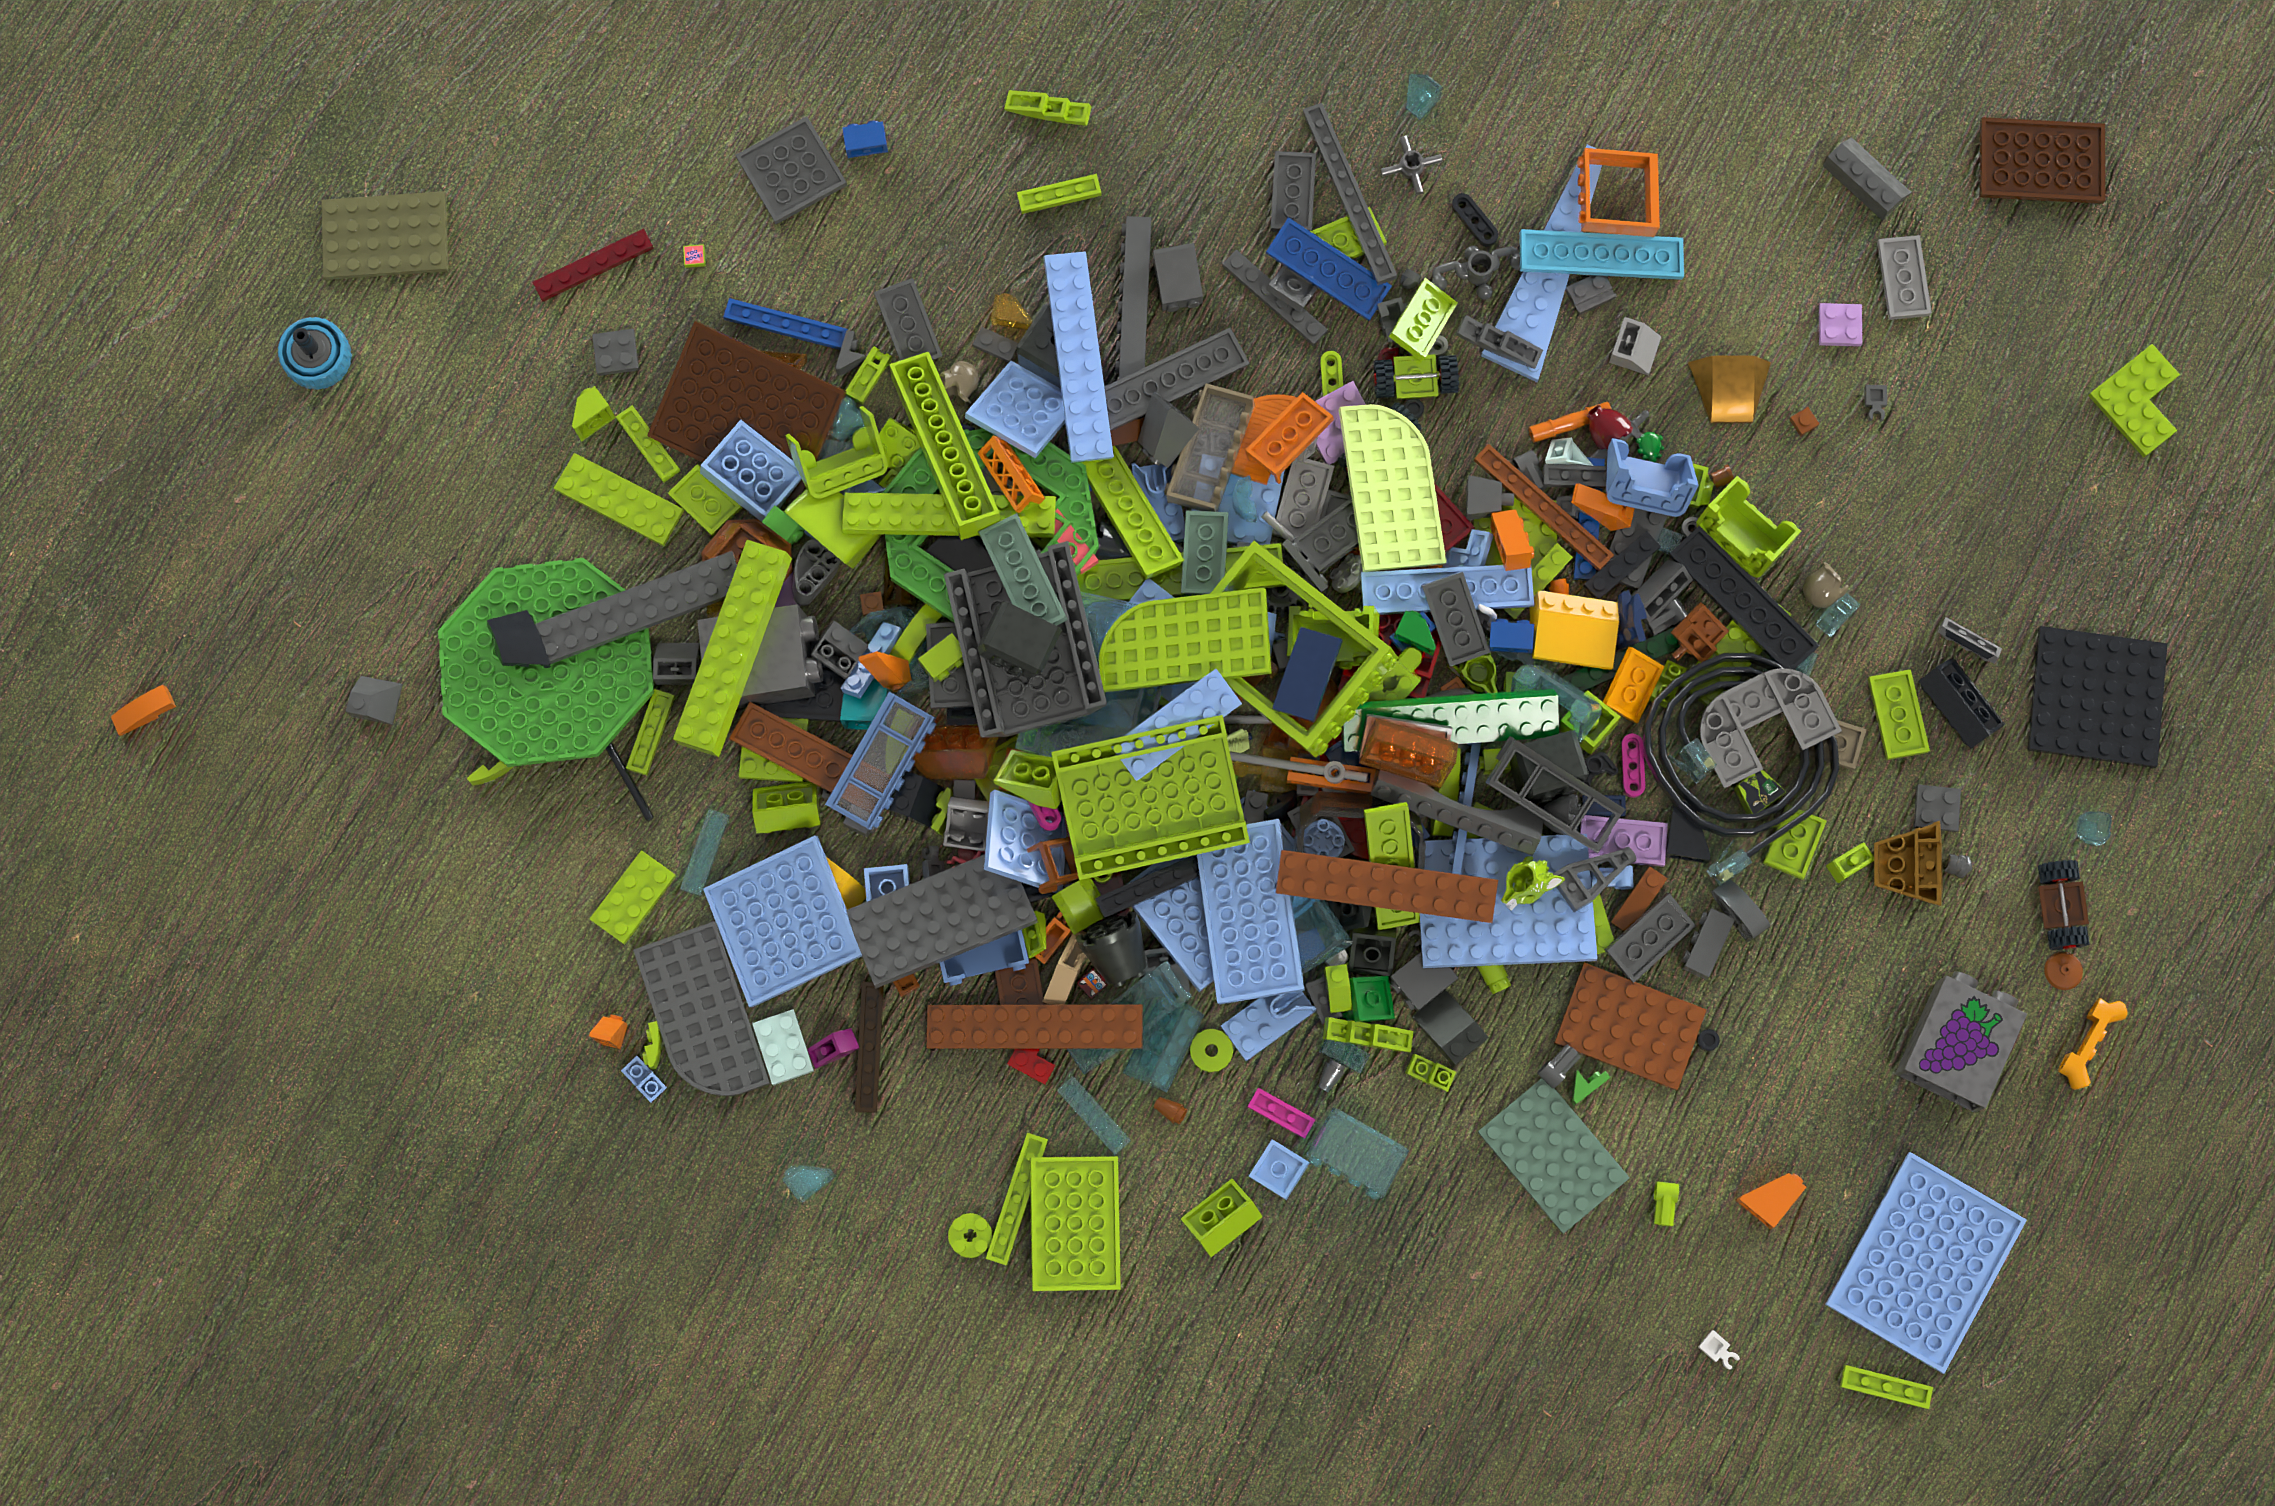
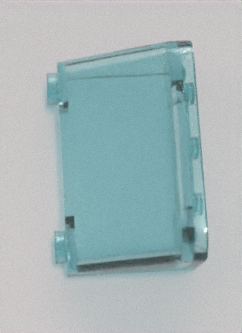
M1540 664L1521 666L1512 677L1511 692L1554 689L1558 694V703L1571 711L1572 717L1569 723L1574 726L1578 741L1582 742L1601 715L1602 707L1600 703Z
M1291 896L1302 973H1306L1345 950L1353 943L1325 900Z

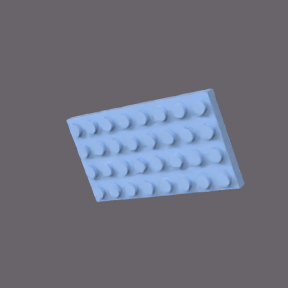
M1279 819L1246 824L1250 843L1197 854L1218 1004L1304 991L1291 895L1275 893L1281 850H1284Z

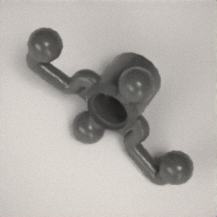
M1470 246L1464 253L1468 262L1451 261L1435 267L1432 272L1433 279L1431 282L1442 291L1445 290L1447 280L1441 276V273L1455 269L1460 279H1468L1472 284L1479 285L1477 288L1478 297L1487 300L1493 294V289L1487 282L1491 279L1492 272L1496 271L1500 266L1498 257L1512 255L1510 259L1511 267L1515 270H1520V253L1513 246L1495 249L1491 254L1483 250L1480 251L1476 246ZM1482 265L1486 268L1487 272L1479 273L1472 267Z

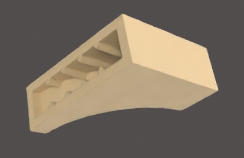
M1080 931L1076 935L1072 933L1056 966L1042 1002L1049 1005L1066 1004L1086 958L1076 938L1080 934L1085 935L1086 932Z

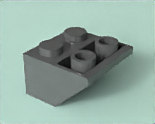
M833 621L826 627L816 642L811 656L846 680L859 661L858 657L863 655L869 645Z
M657 643L653 663V680L656 685H693L700 667V643Z
M1165 948L1144 951L1147 964L1144 969L1146 972L1144 974L1147 998L1190 992L1189 979Z

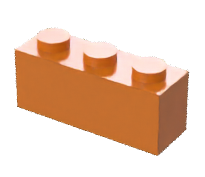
M1516 509L1491 513L1490 529L1492 534H1494L1493 537L1505 571L1531 568L1534 549L1533 546H1529V536L1523 530L1524 523L1522 517L1519 518Z

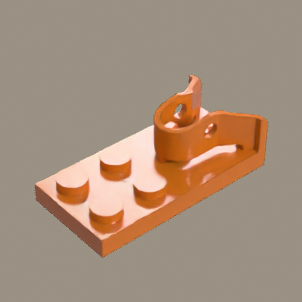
M1302 392L1245 450L1249 461L1259 463L1274 475L1275 481L1280 484L1281 473L1333 422L1334 417Z

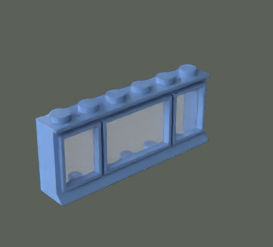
M889 692L825 805L869 830H873L874 827L878 828L884 818L881 816L883 810H888L894 801V798L891 796L895 789L899 791L905 781L902 779L906 771L910 772L914 766L915 761L913 758L916 752L921 753L926 744L923 741L927 733L931 735L937 723L934 721L936 718Z

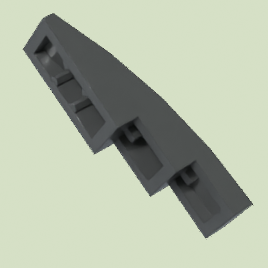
M1467 315L1463 316L1455 334L1491 353L1533 369L1536 368L1543 349L1509 331L1503 332L1488 323L1482 324Z

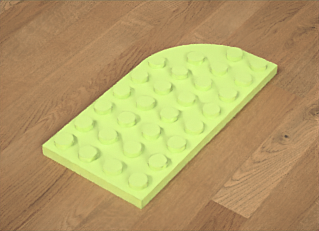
M1371 404L1340 407L1339 416L1363 572L1445 565L1446 556L1431 459L1424 437L1411 421L1390 408Z

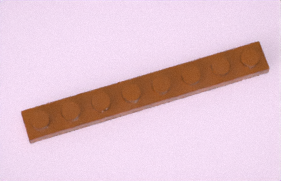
M1490 444L1474 458V462L1496 481L1502 482V486L1508 492L1514 493V497L1595 569L1600 571L1613 558L1614 554Z

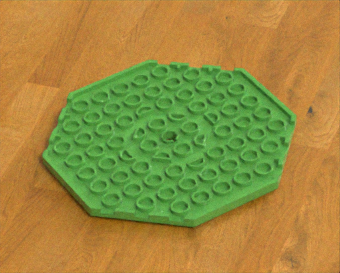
M576 558L573 561L564 562L562 560L550 561L539 565H516L513 568L505 569L503 567L494 568L438 630L443 716L507 767L598 757L654 694L650 629L646 628L552 663L550 668H544V666L530 664L529 667L518 665L503 666L495 653V639L487 627V620L527 610L534 624L620 593L625 591V589L584 558Z

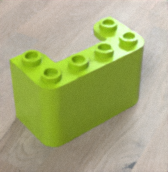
M1736 476L1707 506L1696 521V526H1700L1749 575L1759 578L1792 544L1801 530L1793 522L1789 521L1781 522L1778 527L1773 524L1769 518H1766L1754 505L1746 500L1750 494L1749 485Z
M1289 606L1287 657L1289 659L1300 627L1343 640L1334 666H1339L1341 669H1352V666H1361L1371 654L1369 650L1319 611H1314L1313 609L1301 611L1300 606ZM1363 606L1362 612L1359 608H1355V611H1345L1379 638L1380 614L1375 606Z

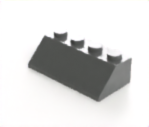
M1852 137L1842 142L1829 154L1823 164L1824 168L1882 221L1911 194L1910 190Z

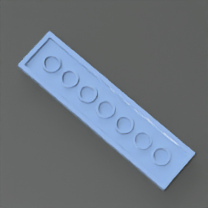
M1504 565L1361 572L1363 606H1375L1380 615L1404 614L1405 611L1430 612L1422 585L1463 572L1476 610H1479V604L1491 609L1533 607L1531 568L1505 571Z

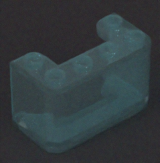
M1332 1107L1306 1157L1309 1158L1308 1162L1319 1168L1320 1165H1326L1329 1167L1328 1171L1338 1177L1342 1174L1349 1178L1347 1182L1357 1188L1360 1185L1363 1186L1367 1191L1365 1194L1377 1201L1378 1198L1383 1199L1409 1150L1355 1118Z

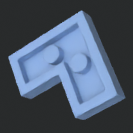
M1472 529L1467 548L1453 547L1446 554V564L1443 567L1485 566L1494 534Z

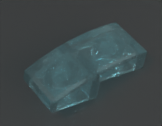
M1325 1040L1319 1051L1361 1074L1370 1057L1369 1053L1354 1044Z

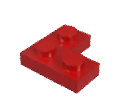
M1015 1049L1007 1063L1008 1066L1046 1085L1056 1065L1037 1056L1040 1049Z

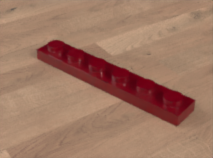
M643 228L532 283L542 302L644 254L654 249Z

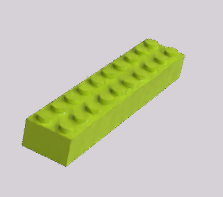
M925 352L889 364L891 379L960 539L964 540L979 535V531L1000 522V513L930 353Z
M750 540L746 541L673 738L679 745L716 757L720 756L792 560L786 551Z

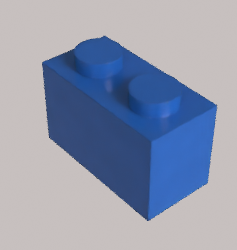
M869 121L867 124H850L847 127H842L848 158L888 152L883 121Z
M1496 619L1495 622H1491L1489 650L1532 653L1534 624H1530V621L1527 620L1508 623L1506 619Z

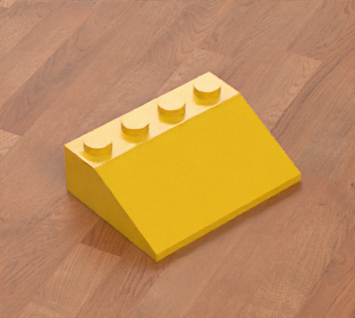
M1538 591L1534 596V606L1529 607L1530 624H1534L1532 659L1612 670L1619 625L1618 602Z

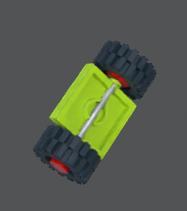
M1436 354L1427 355L1422 362L1415 356L1394 357V372L1391 359L1374 360L1376 398L1394 397V382L1396 399L1438 397V383L1441 394L1458 393L1459 375L1456 355L1439 356L1438 371L1436 368Z

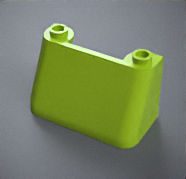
M806 489L784 512L841 561L854 569L882 534H843L842 523L845 496L837 492L818 499L814 498Z

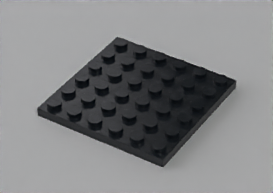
M2040 626L2037 637L2027 751L2150 768L2158 767L2168 643Z

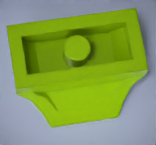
M1693 464L1699 486L1689 506L1699 508L1701 505H1709L1714 483L1708 475V467Z

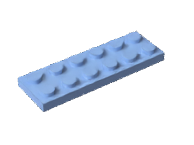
M1215 668L1124 736L1219 715L1225 717L1242 703ZM1198 725L1185 727L1186 738L1180 739L1177 735L1178 732L1163 735L1165 742L1162 744L1157 743L1156 737L1150 738V735L1139 737L1138 740H1142L1144 743L1142 748H1136L1135 741L1130 743L1124 742L1120 744L1122 751L1116 754L1121 755L1196 738L1201 733L1199 732ZM1184 746L1120 760L1134 779L1138 781Z

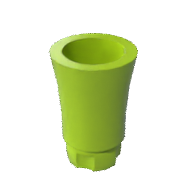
M1503 965L1476 966L1486 986L1489 985L1492 994L1511 986Z

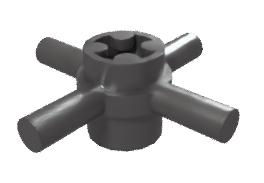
M1402 136L1400 137L1404 156L1398 165L1382 168L1381 174L1384 177L1401 172L1404 177L1412 180L1416 195H1421L1424 192L1419 175L1425 166L1441 163L1442 156L1439 154L1423 158L1418 151L1411 150L1408 137ZM1407 162H1411L1412 168L1408 166Z

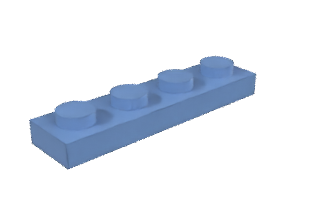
M883 622L863 655L876 651L889 655L903 633L901 627ZM858 661L841 686V690L845 694L861 699L874 677Z

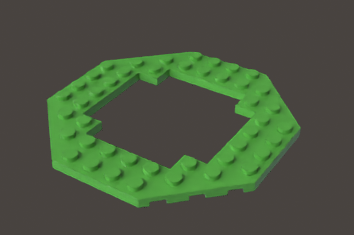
M983 428L972 431L965 429L963 431L982 471L985 464L978 455V452L994 434ZM1050 442L1036 458L1009 444L1033 481L1058 498L1056 510L1058 508L1065 518L1056 513L1055 519L1064 525L1047 546L1058 544L1057 540L1071 525L1074 528V540L1079 544L1086 543L1090 551L1077 566L1074 563L1076 575L1078 576L1080 570L1092 555L1096 554L1099 548L1086 465L1081 462L1071 463L1070 455ZM921 447L883 493L937 494L940 491ZM993 448L986 454L989 459L993 458ZM1076 533H1078L1082 540L1076 538ZM885 534L891 581L955 623L944 578L945 573L953 572L954 570L919 547L928 535ZM1069 542V546L1075 549V553L1072 555V558H1075L1078 553L1077 546ZM1047 546L1041 553L1048 552Z

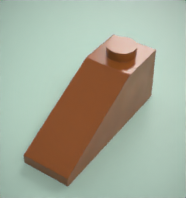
M1649 866L1610 923L1624 932L1644 914L1668 878Z

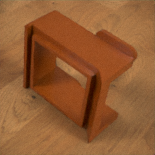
M1070 837L1057 838L1045 842L1041 841L1027 848L1028 853L1040 851L1049 877V881L1039 885V892L1041 894L1055 892L1060 885L1079 881ZM1063 847L1071 874L1058 875L1050 851L1052 848Z

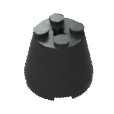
M1129 912L1124 917L1116 914L1102 919L1089 926V930L1085 935L1080 934L1077 936L1076 941L1082 952L1105 981L1113 984L1114 987L1125 984L1127 979L1132 977L1139 978L1146 973L1144 969L1147 964L1141 926L1135 912Z

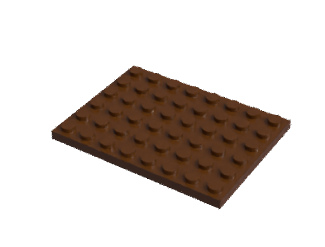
M694 321L647 436L696 460L704 462L736 424L742 420L793 460L785 436L790 434L799 442L801 451H810L817 462L847 391L709 326ZM802 479L785 502L791 504L805 491L806 486Z

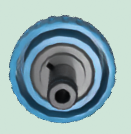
M309 317L293 323L285 330L278 344L279 362L285 373L298 385L307 389L319 390L333 386L343 378L351 364V347L343 332L334 323L319 317Z

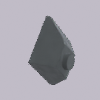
M361 676L350 692L346 712L353 718L393 725L403 684Z

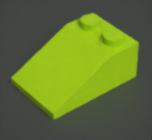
M1011 750L993 780L994 784L1037 806L1057 809L1062 800L1052 757Z

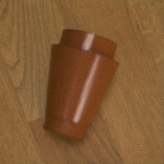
M1159 1097L1154 1104V1108L1173 1124H1181L1187 1114V1109L1184 1108L1183 1104Z

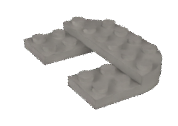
M1773 669L1721 693L1710 702L1701 719L1700 737L1702 745L1708 757L1714 763V769L1724 788L1763 770L1744 730L1776 714L1784 713L1802 750L1842 731L1822 690L1812 678L1793 669Z

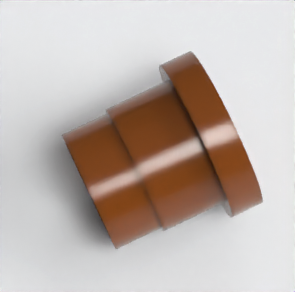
M1728 464L1724 465V468L1711 473L1716 488L1730 484L1734 479Z

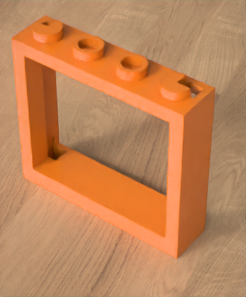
M1585 148L1577 160V167L1580 168L1578 186H1581V192L1578 195V205H1581V211L1578 215V222L1581 223V231L1655 237L1660 228L1658 154ZM1589 164L1644 169L1646 223L1590 218Z

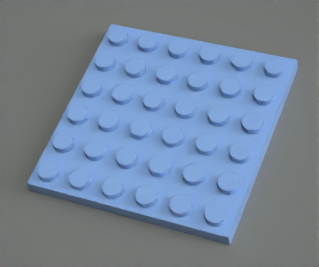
M818 836L806 839L703 888L749 1007L761 1004L862 957L852 931L846 906Z

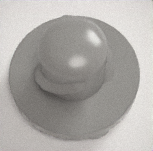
M1348 554L1339 567L1332 570L1330 574L1332 587L1337 592L1346 593L1350 590H1354L1356 593L1362 592L1361 572L1363 570L1360 555Z

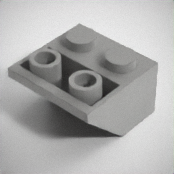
M1624 317L1609 363L1649 375L1661 336L1645 323Z

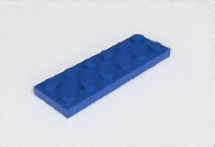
M1289 217L1265 252L1367 321H1370L1377 310V304L1383 301L1392 287L1387 282L1377 285L1371 271Z

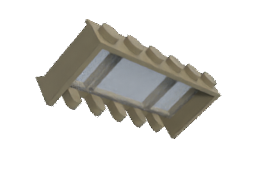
M1206 383L1204 390H1200L1198 394L1197 409L1194 408L1191 414V420L1199 430L1178 455V463L1174 464L1171 470L1172 480L1166 484L1164 494L1167 497L1168 503L1171 502L1199 511L1218 512L1255 403L1254 396Z

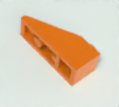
M1579 483L1575 484L1571 503L1610 531L1631 527L1635 508L1614 504L1608 500L1606 493Z
M878 651L858 657L860 663L884 688L891 689L892 692H900L905 690V687L912 685L908 660Z
M612 1014L610 1018L603 1016L591 1030L589 1037L601 1045L621 1049L628 1024L622 1021L623 1017Z

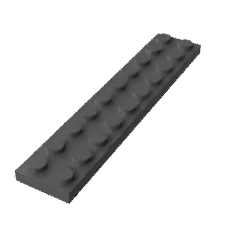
M732 551L536 623L535 626L546 649L550 664L724 600L737 568L734 553Z

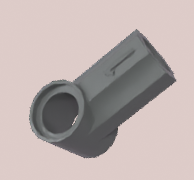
M1533 450L1512 459L1514 467L1543 491L1547 488L1543 487V474L1539 468L1538 458Z
M1677 598L1671 601L1651 623L1646 621L1644 623L1648 632L1655 636L1672 625L1677 626L1688 613Z
M1567 1044L1552 1060L1547 1061L1538 1070L1537 1074L1554 1089L1566 1077L1565 1074L1581 1057L1574 1048Z

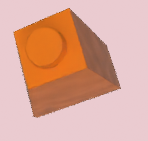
M1788 1173L1738 1197L1736 1202L1765 1226L1772 1229L1806 1189V1186L1802 1184L1804 1181L1798 1175Z

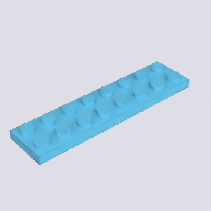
M1521 229L1519 232L1521 272L1679 280L1684 278L1683 238Z

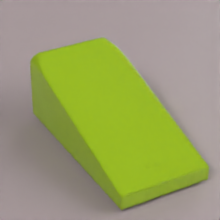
M1863 842L1830 862L1826 867L1835 881L1840 883L1872 863L1874 856Z
M1034 911L1038 923L1022 929L1029 958L1046 949L1045 915L1038 911Z

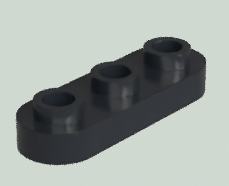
M1460 193L1456 195L1452 202L1454 213L1482 246H1493L1498 239L1496 227L1468 194ZM1464 204L1466 207L1460 208L1458 205ZM1476 219L1478 223L1473 224L1471 220ZM1484 235H1489L1491 238L1485 239Z

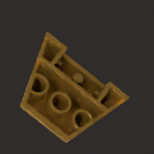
M1709 356L1688 362L1710 423H1752L1771 362L1757 356Z
M1940 821L1874 843V886L1941 906L1943 875Z

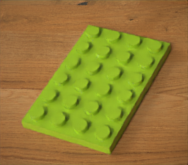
M1118 1156L1030 1158L1032 1291L1121 1290Z

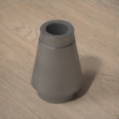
M1330 1058L1329 1062L1325 1063L1318 1087L1329 1092L1345 1073L1343 1072L1345 1066Z

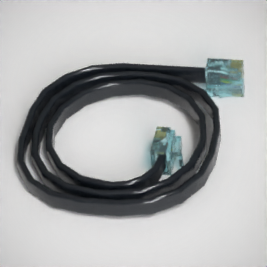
M1723 653L1698 663L1674 679L1653 700L1642 728L1643 751L1645 760L1657 784L1674 807L1692 824L1721 837H1753L1777 827L1793 816L1816 792L1824 769L1823 741L1814 744L1815 771L1808 791L1792 808L1776 819L1752 829H1726L1701 819L1680 799L1677 793L1697 812L1724 823H1754L1779 812L1801 789L1809 767V748L1802 750L1799 745L1801 766L1791 791L1777 805L1755 814H1727L1704 805L1679 780L1670 760L1681 770L1687 772L1696 784L1702 781L1716 767L1717 764L1698 738L1690 742L1685 732V715L1688 707L1695 700L1719 690H1729L1745 681L1717 682L1695 691L1682 704L1676 719L1677 737L1683 747L1679 755L1685 763L1676 760L1671 755L1667 756L1666 727L1673 708L1689 691L1698 685L1720 676H1747L1754 678L1764 672L1751 667H1721L1689 682L1668 703L1657 730L1658 756L1670 784L1663 776L1652 753L1651 724L1659 704L1676 687L1700 671L1722 662H1750L1768 670L1783 668L1779 663L1754 653ZM1834 735L1825 739L1829 746L1830 774L1822 795L1807 811L1747 852L1740 849L1719 864L1718 862L1728 853V848L1735 841L1733 839L1720 855L1719 860L1706 870L1710 877H1714L1719 886L1745 870L1752 863L1750 860L1752 856L1809 818L1830 796L1839 772L1838 742Z

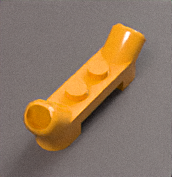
M2098 998L2091 1007L2086 1017L2093 1021L2090 1030L2077 1053L2070 1052L2066 1054L2058 1068L2059 1073L2067 1076L2070 1088L2076 1090L2087 1087L2091 1083L2085 1064L2087 1060L2090 1061L2097 1051L2095 1049L2097 1042H2101L2107 1033L2104 1030L2107 1024L2125 1020L2127 1017V1008L2123 1002L2107 1003Z

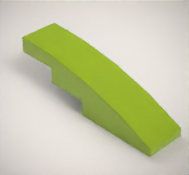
M1009 90L1004 109L1005 111L1033 118L1087 126L1092 107L1089 103L1070 102L1068 98L1049 97L1046 93Z
M1449 747L1445 770H1434V790L1458 802L1460 748ZM1431 818V835L1452 836L1454 826Z
M1326 1017L1322 1039L1411 1053L1413 1031L1379 1024Z

